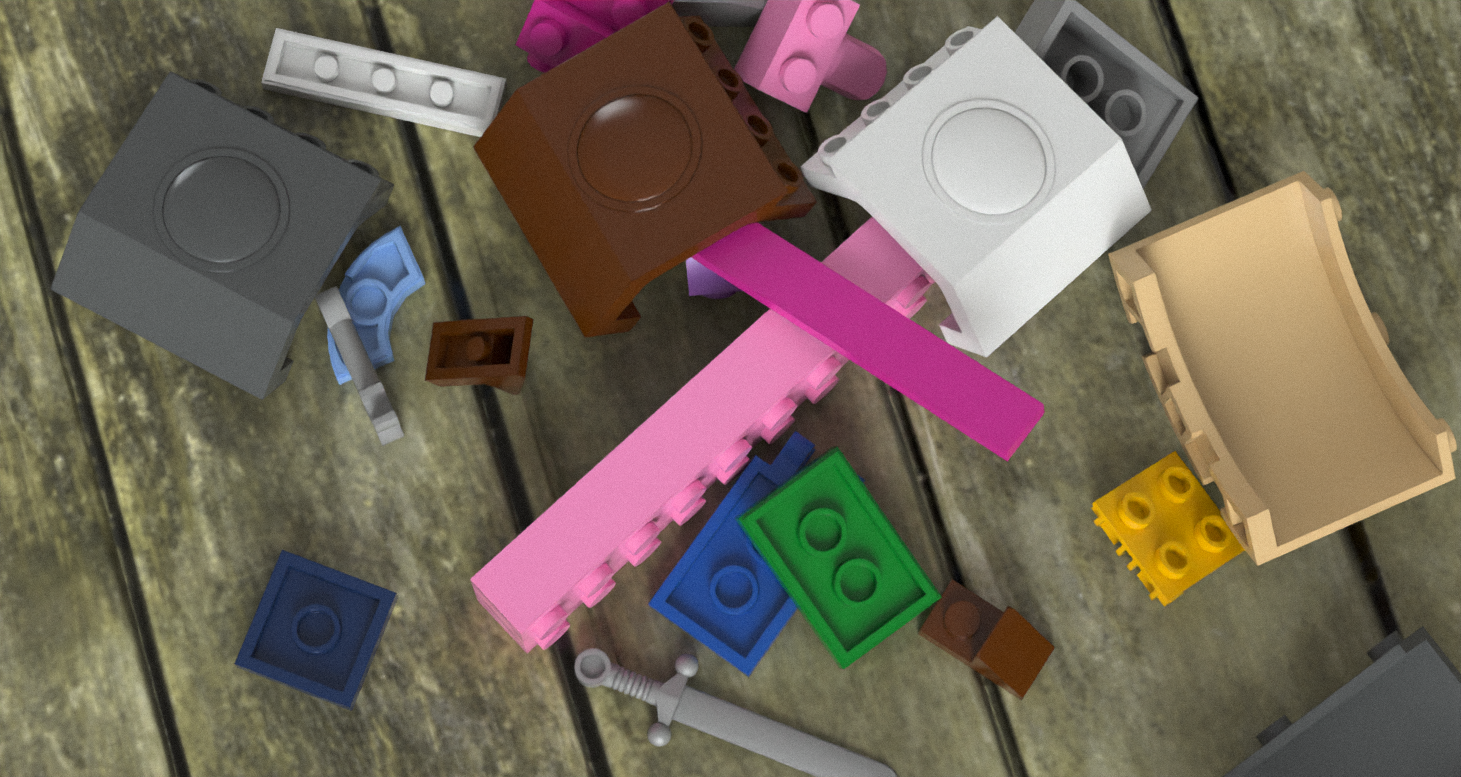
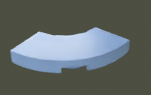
M401 226L385 233L363 250L346 271L345 278L339 288L340 295L374 369L394 361L390 343L394 315L407 296L426 284ZM328 328L327 338L330 360L338 384L341 385L352 380Z

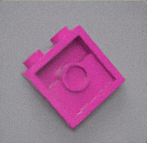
M534 0L515 45L528 52L527 61L533 68L546 73L670 1L672 5L674 0Z

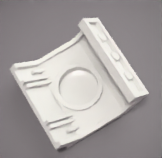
M998 16L982 29L967 26L950 35L940 50L924 63L911 68L904 75L902 82L883 98L868 104L862 110L861 116L840 134L825 140L820 145L818 152L800 166L810 187L857 202L931 276L942 290L952 311V314L939 324L947 343L984 357H988L1152 210L1122 138Z

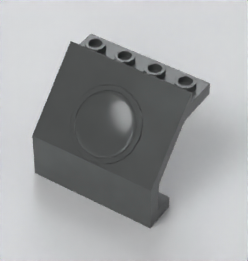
M170 71L78 211L50 289L263 400L286 381L293 364V360L286 356L305 312L357 228L387 205L394 184L379 177V172L373 166L360 160H346L326 150L325 143L317 137L301 132L293 133L273 123L274 118L266 111L253 106H240L221 96V90L215 85L199 79H185Z

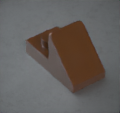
M528 316L433 322L425 381L440 387L487 384L509 394L519 395L526 377L534 319Z
M953 579L918 632L920 636L1020 700L1024 698L1055 649L1014 608L1008 605L1003 612Z

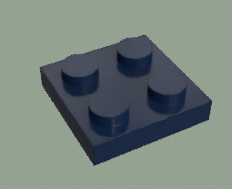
M282 550L234 664L237 668L352 711L397 602L398 595L396 592Z

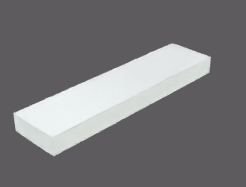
M279 28L275 30L261 82L264 90L478 137L482 136L501 111L507 88L506 78Z

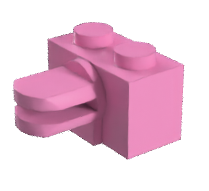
M768 0L734 68L741 76L743 82L805 113L808 112L820 85L852 100H867L879 91L884 84L887 74L886 60L881 53L874 47L847 34L860 4L852 0Z

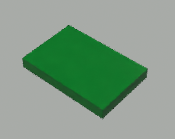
M838 446L831 447L735 517L763 560L841 669L847 668L942 598Z

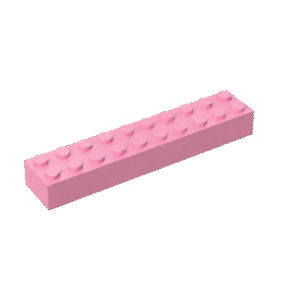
M873 217L867 220L821 262L909 319L925 304L927 299L923 294L935 283L931 276ZM769 309L470 579L478 602L526 653L531 651L537 644L543 650L547 649L568 630L570 624L566 618L582 603L588 608H592L614 588L616 582L612 579V576L628 561L634 567L640 565L659 547L661 541L657 536L673 520L679 526L690 520L706 503L702 495L718 479L724 485L735 479L750 463L751 460L747 454L762 439L770 445L780 438L794 423L795 419L791 414L807 398L812 404H816L825 397L839 381L835 374L849 359L772 309Z

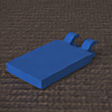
M796 431L771 465L755 455L648 603L652 609L747 677L752 674L798 608L740 527L735 517L804 468L816 451L814 449L815 444ZM859 476V478L861 479V481H862L863 484H864L865 479H863L862 477Z

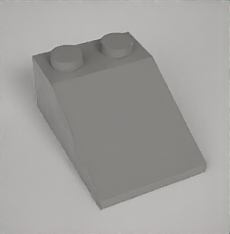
M1034 0L1016 29L1015 34L1122 138L1141 186L1144 189L1197 102L1198 97L1076 0Z

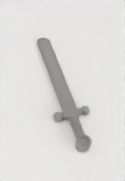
M586 649L575 660L574 671L576 678L584 686L594 688L604 685L614 690L618 689L619 692L624 691V694H629L631 697L635 696L636 699L641 698L642 701L656 706L658 722L652 724L647 732L648 740L654 746L661 747L669 743L672 735L669 726L671 721L675 720L816 777H897L895 771L886 764L687 686L688 678L694 676L699 668L698 660L692 654H681L676 659L674 666L677 674L666 683L653 680L652 678L648 679L647 676L642 677V674H636L635 671L631 672L630 669L625 670L624 667L610 662L607 654L600 649Z

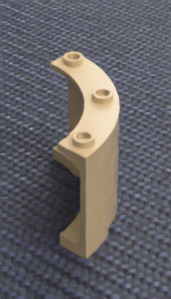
M1305 171L1108 254L1128 322L1131 324L1139 322L1143 326L1152 352L1142 356V359L1169 422L1202 485L1204 486L1213 481L1217 485L1225 507L1221 508V516L1257 566L1456 479L1451 453L1457 450L1454 434L1443 418L1436 419L1426 407L1387 346L1389 344V335L1386 326L1376 312H1370L1349 261L1338 221L1342 220V210L1339 201L1329 187L1322 188Z

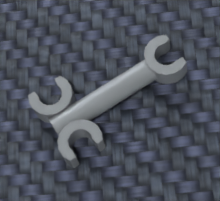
M337 286L317 294L315 299L382 446L404 437L397 415L375 372Z

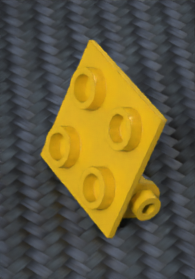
M1176 451L1092 503L1093 507L1091 509L1098 517L1094 520V524L1097 527L1101 526L1114 545L1119 542L1122 544L1115 552L1118 556L1126 552L1129 553L1133 560L1126 567L1129 571L1136 567L1140 568L1141 571L1137 576L1150 592L1149 598L1152 601L1158 598L1164 607L1184 593L1183 591L1245 551L1222 518L1219 508Z

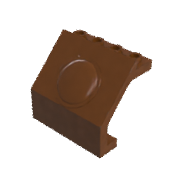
M670 1L516 89L473 146L585 338L629 332L641 318L632 300L645 285L732 232L756 222L805 217L817 203L804 182L801 171L792 163L773 133L772 125L762 115L744 87L741 76L733 69L715 41L712 30L703 22L700 15L678 16Z

